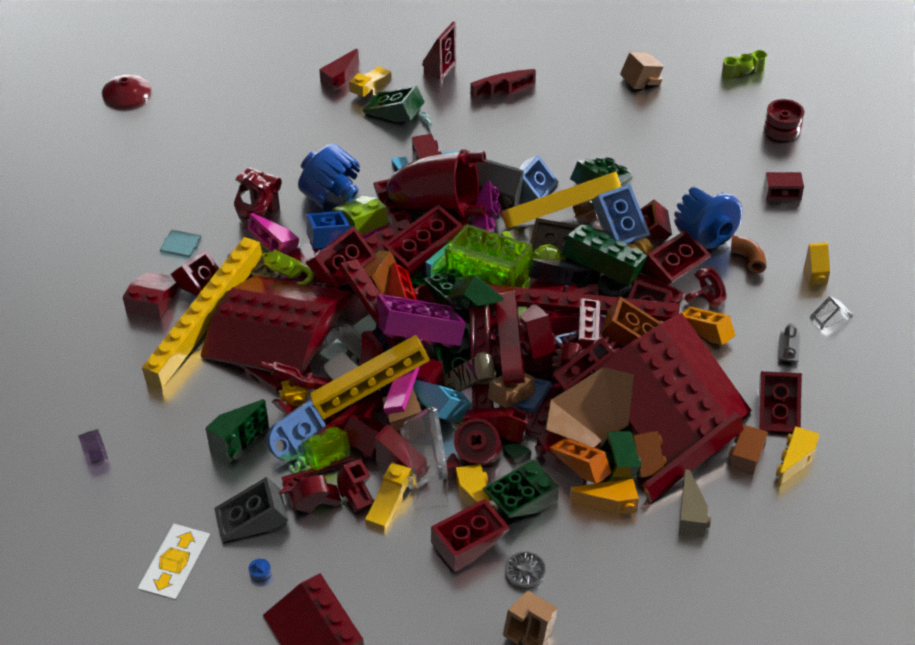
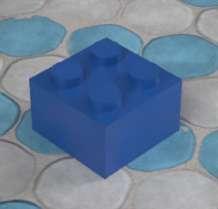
M342 211L306 214L307 236L313 249L325 247L342 232L350 228Z

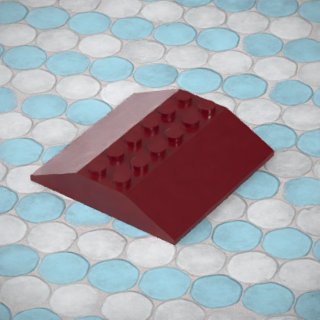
M255 275L232 287L213 314L200 356L205 359L264 370L259 368L261 360L271 364L275 361L296 367L300 370L301 375H303L353 293L351 291L310 284L298 285L297 282Z
M683 313L659 324L592 370L594 373L604 367L634 374L629 424L636 434L658 431V435H661L663 440L661 451L662 455L666 458L667 465L735 412L742 418L752 411Z

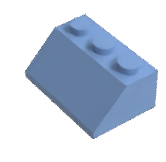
M631 184L599 194L591 200L602 229L608 231L610 238L623 241L628 245L650 235Z

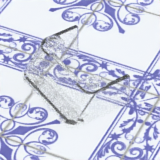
M431 406L406 421L404 427L400 428L401 436L407 441L411 467L408 487L413 489L415 510L448 506V474L437 406Z

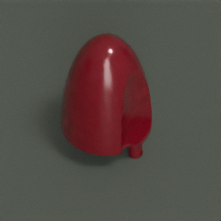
M461 149L460 152L430 156L408 163L397 170L389 179L386 187L387 195L396 206L412 213L426 214L439 204L448 213L461 217L463 220H470L471 216H485V205H476L479 197V178L475 163H485L486 153L485 151L470 152L466 149Z

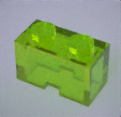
M338 427L328 428L325 432L313 435L308 440L301 442L306 464L316 471L330 465V460L334 458L339 461L351 455L347 433Z

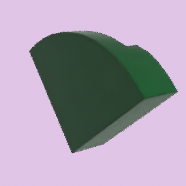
M508 444L503 446V452L513 464L531 456V450L523 445Z

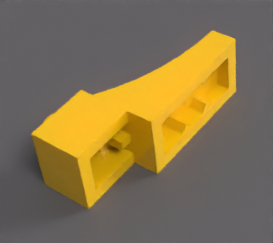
M377 66L367 74L358 73L349 81L350 92L364 97L369 92L373 94L391 77V71Z
M393 462L390 464L383 476L376 499L365 518V524L385 531L402 502L403 493L411 481V468Z

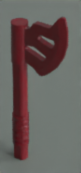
M344 457L314 468L281 477L283 489L279 493L291 492L301 480L309 476L343 467L354 462V457Z

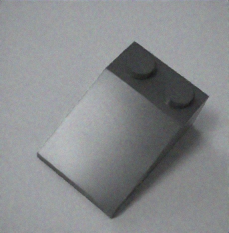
M265 477L216 506L214 510L221 540L225 542L268 532L287 522L288 516L283 497L279 493L281 489L268 477Z

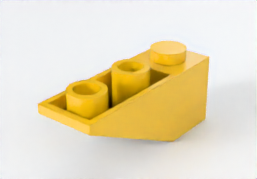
M795 427L793 434L789 433L786 445L789 447L788 449L784 448L781 460L784 462L783 465H778L775 475L779 476L777 485L781 486L812 462L820 433Z
M481 464L456 468V482L460 498L469 507L483 499H486L490 504L492 499L483 491V488L488 484L487 473L482 472Z

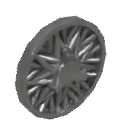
M528 551L518 552L507 560L505 574L508 580L515 586L522 588L533 587L544 579L546 567L542 558L537 554Z

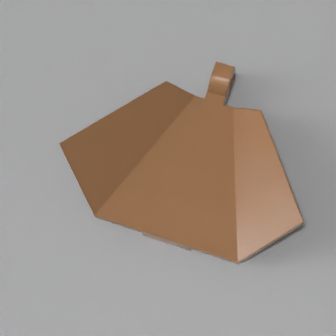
M602 367L574 384L563 393L551 399L546 430L594 448L603 441L608 431H619L628 426L634 374Z

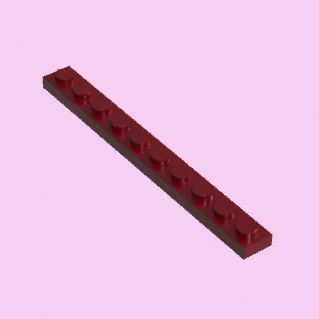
M489 284V287L497 293L515 290L519 307H530L536 304L541 309L579 313L580 300L583 298L599 300L600 315H606L609 308L619 298ZM623 298L658 321L665 322L679 314L680 304Z

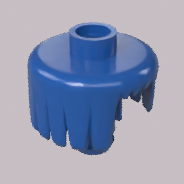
M336 144L326 145L317 153L315 151L310 152L302 161L301 168L303 171L298 180V189L321 209H325L321 203L325 199L321 195L327 196V189L338 198L343 197L344 202H351L357 195L359 189L357 185H352L353 181L349 177L354 180L357 178V173L360 172V164Z
M692 186L688 190L689 193H685L682 196V202L677 204L680 212L675 211L674 213L676 218L674 220L675 225L680 233L686 230L705 249L717 248L725 244L739 228L743 215L742 205L731 194L721 192V194L711 196L696 186Z

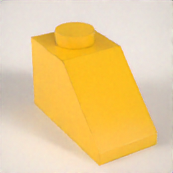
M827 242L811 243L808 245L803 271L809 286L828 284L830 261Z

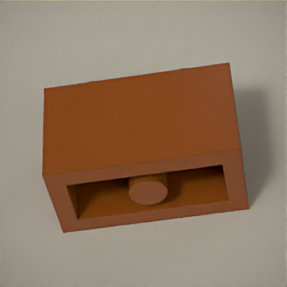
M744 425V430L735 437L734 443H736V446H731L729 451L730 467L754 475L766 445L768 432Z
M658 431L632 435L636 443L638 457L642 463L636 477L655 475L667 466L666 458L662 455L661 451L663 440L661 435H658Z

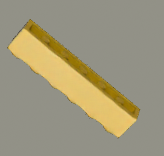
M414 335L310 393L313 404L324 420L425 364L430 359L417 335Z

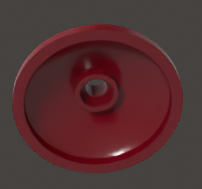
M120 75L112 78L104 85L102 98L105 103L115 108L135 107L144 103L150 97L152 92L151 85L148 80L138 75Z

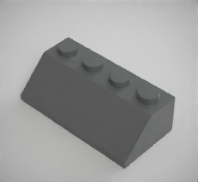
M486 159L485 163H475L479 178V195L485 183L490 181L499 191L498 202L501 206L512 208L519 204L523 197L524 170Z

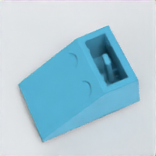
M415 380L413 390L418 397V402L429 409L428 413L435 419L441 418L447 422L460 423L467 410L473 406L462 392Z

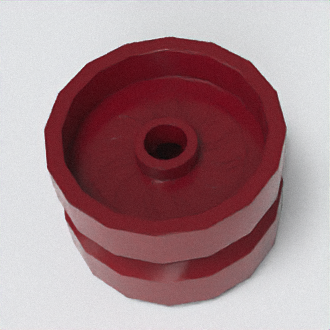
M789 99L772 101L766 111L765 133L779 141L796 139L801 133L805 113L804 108L799 103Z
M473 418L466 420L458 427L454 436V446L464 463L469 466L481 464V467H485L493 463L499 456L501 440L498 431L492 423L485 419ZM481 441V445L475 444V442Z

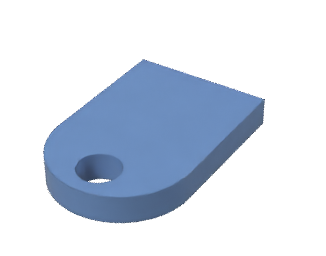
M311 400L296 408L270 428L267 435V445L271 454L277 459L284 461L295 460L315 447L312 437L326 427ZM278 440H281L284 444V448L280 452L275 447Z

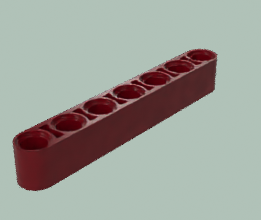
M515 290L501 292L498 294L504 297V300L496 303L503 381L505 386L525 383L516 293Z

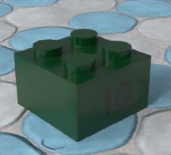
M608 431L598 449L605 452L612 473L605 477L602 483L631 478L634 480V477L641 469L642 463L638 457L636 443L633 440L631 431Z

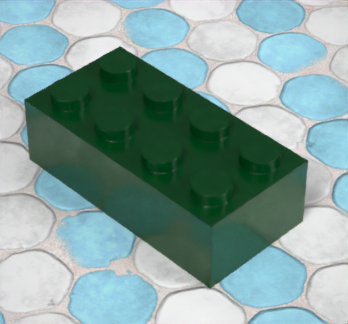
M582 224L567 236L561 255L626 286H629L641 274L648 256L640 249L631 248L623 241L614 240L606 233H599L593 230L591 226Z

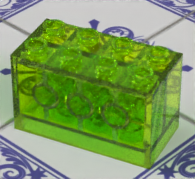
M466 224L445 248L446 271L456 268L466 277L477 276L488 286L492 284L522 287L530 278L528 273L533 259L532 244Z

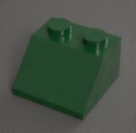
M474 275L457 280L446 299L451 302V306L455 309L463 310L502 302L504 297Z

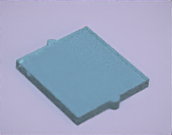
M171 230L167 238L164 239L160 252L190 258L193 251L197 249L201 235Z

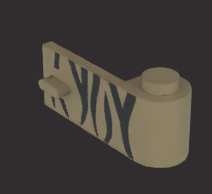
M487 352L477 353L476 357L444 374L445 387L461 392L474 384H488L490 380L496 378L492 355H489Z

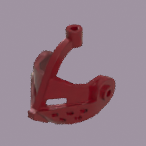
M707 267L699 269L694 274L699 280L701 290L684 296L685 301L688 303L694 300L695 296L703 293L709 299V304L712 308L721 305L726 300L727 293L719 274L713 268ZM706 278L710 280L711 285L705 281ZM713 287H714L715 293H716V295H714V296H713L712 290H711V288H713Z

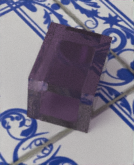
M98 429L78 435L88 466L108 459Z

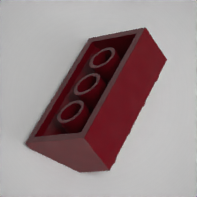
M438 204L384 243L383 248L385 251H391L396 263L406 269L409 277L412 278L424 269L426 261L448 242L456 245L463 240V225Z

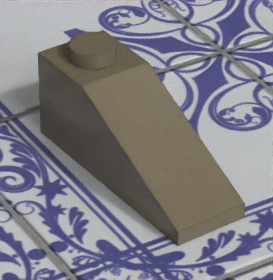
M685 469L679 533L704 536L706 528H710L711 515H707L708 505L691 471Z

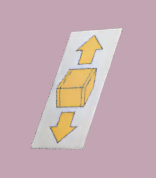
M173 524L138 589L176 599L210 533Z

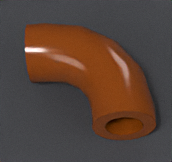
M732 235L730 253L744 256L748 260V269L751 272H764L767 267L766 256L759 244L749 238Z

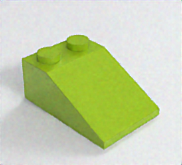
M361 196L351 202L331 209L332 212L342 211L350 228L355 226L361 235L388 224L386 206L377 198Z

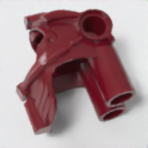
M250 167L236 177L235 180L240 185L234 199V207L239 219L243 222L245 230L248 228L250 214L254 213L263 217L266 210L270 213L280 210L278 191L282 184L281 178ZM248 190L251 204L243 202L241 198L242 194Z

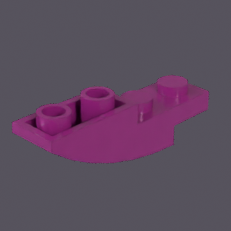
M487 181L483 186L476 205H485L486 214L485 216H474L473 231L479 236L481 243L488 252L496 250L495 242H497V238L494 233V220L500 219L499 211L501 210L498 202L499 191L490 181Z

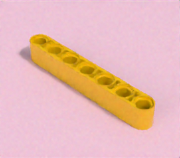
M613 172L503 210L501 214L507 229L594 199L599 194L620 188L621 184L617 172Z

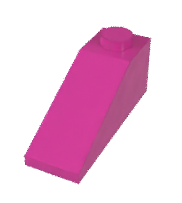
M254 213L250 214L247 230L273 252L275 249L283 254H288L297 249L299 238L292 231Z

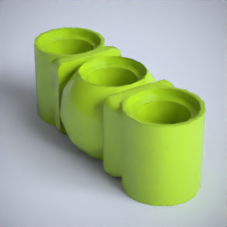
M756 50L749 54H741L738 57H726L723 60L721 74L723 77L731 79L735 76H740V74H749L752 71L753 73L762 72L765 70L768 54L763 50Z

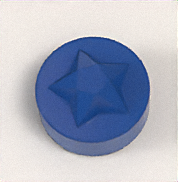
M259 558L249 564V575L253 580L263 581L270 576L271 567L267 560Z

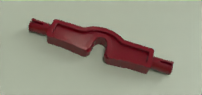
M261 360L259 368L270 371L272 376L290 381L294 385L305 389L317 390L333 381L314 373H309L307 377H303L298 368L275 361L271 364Z

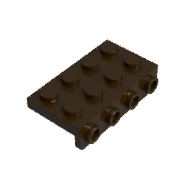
M536 218L529 248L526 251L527 257L531 259L536 248L545 244L553 245L562 252L567 236L579 225ZM593 228V230L599 233L602 232L608 235V231ZM565 257L567 263H578L570 258Z

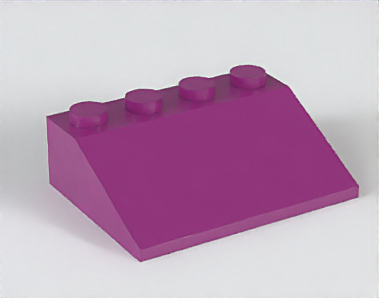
M382 294L377 295L379 323L385 336L390 338L401 336L407 340L417 335L418 339L428 344L438 342L447 347L461 345L466 323L452 306Z

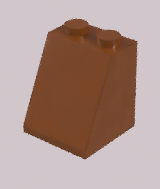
M378 251L375 254L376 257L366 264L363 269L380 294L387 295L391 265L394 262L396 263L391 251Z

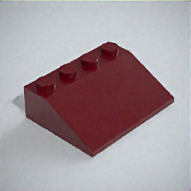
M321 573L301 582L263 614L264 620L280 645H364L363 637Z

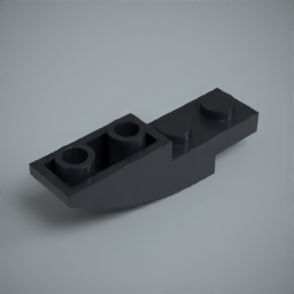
M532 259L528 276L550 283L568 286L575 284L578 287H584L587 284H598L601 273L580 263H567L565 260Z

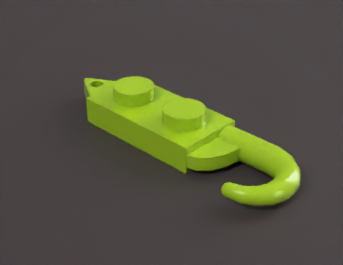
M275 249L273 252L262 254L265 261L264 265L267 268L290 279L296 278L302 272L307 273V279L303 282H297L298 285H308L314 278L311 269L297 259Z

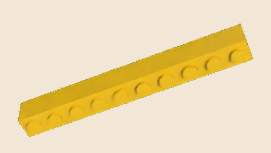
M243 237L142 366L147 383L160 388L166 385L208 330L213 314L231 288L244 282L263 258L260 242Z

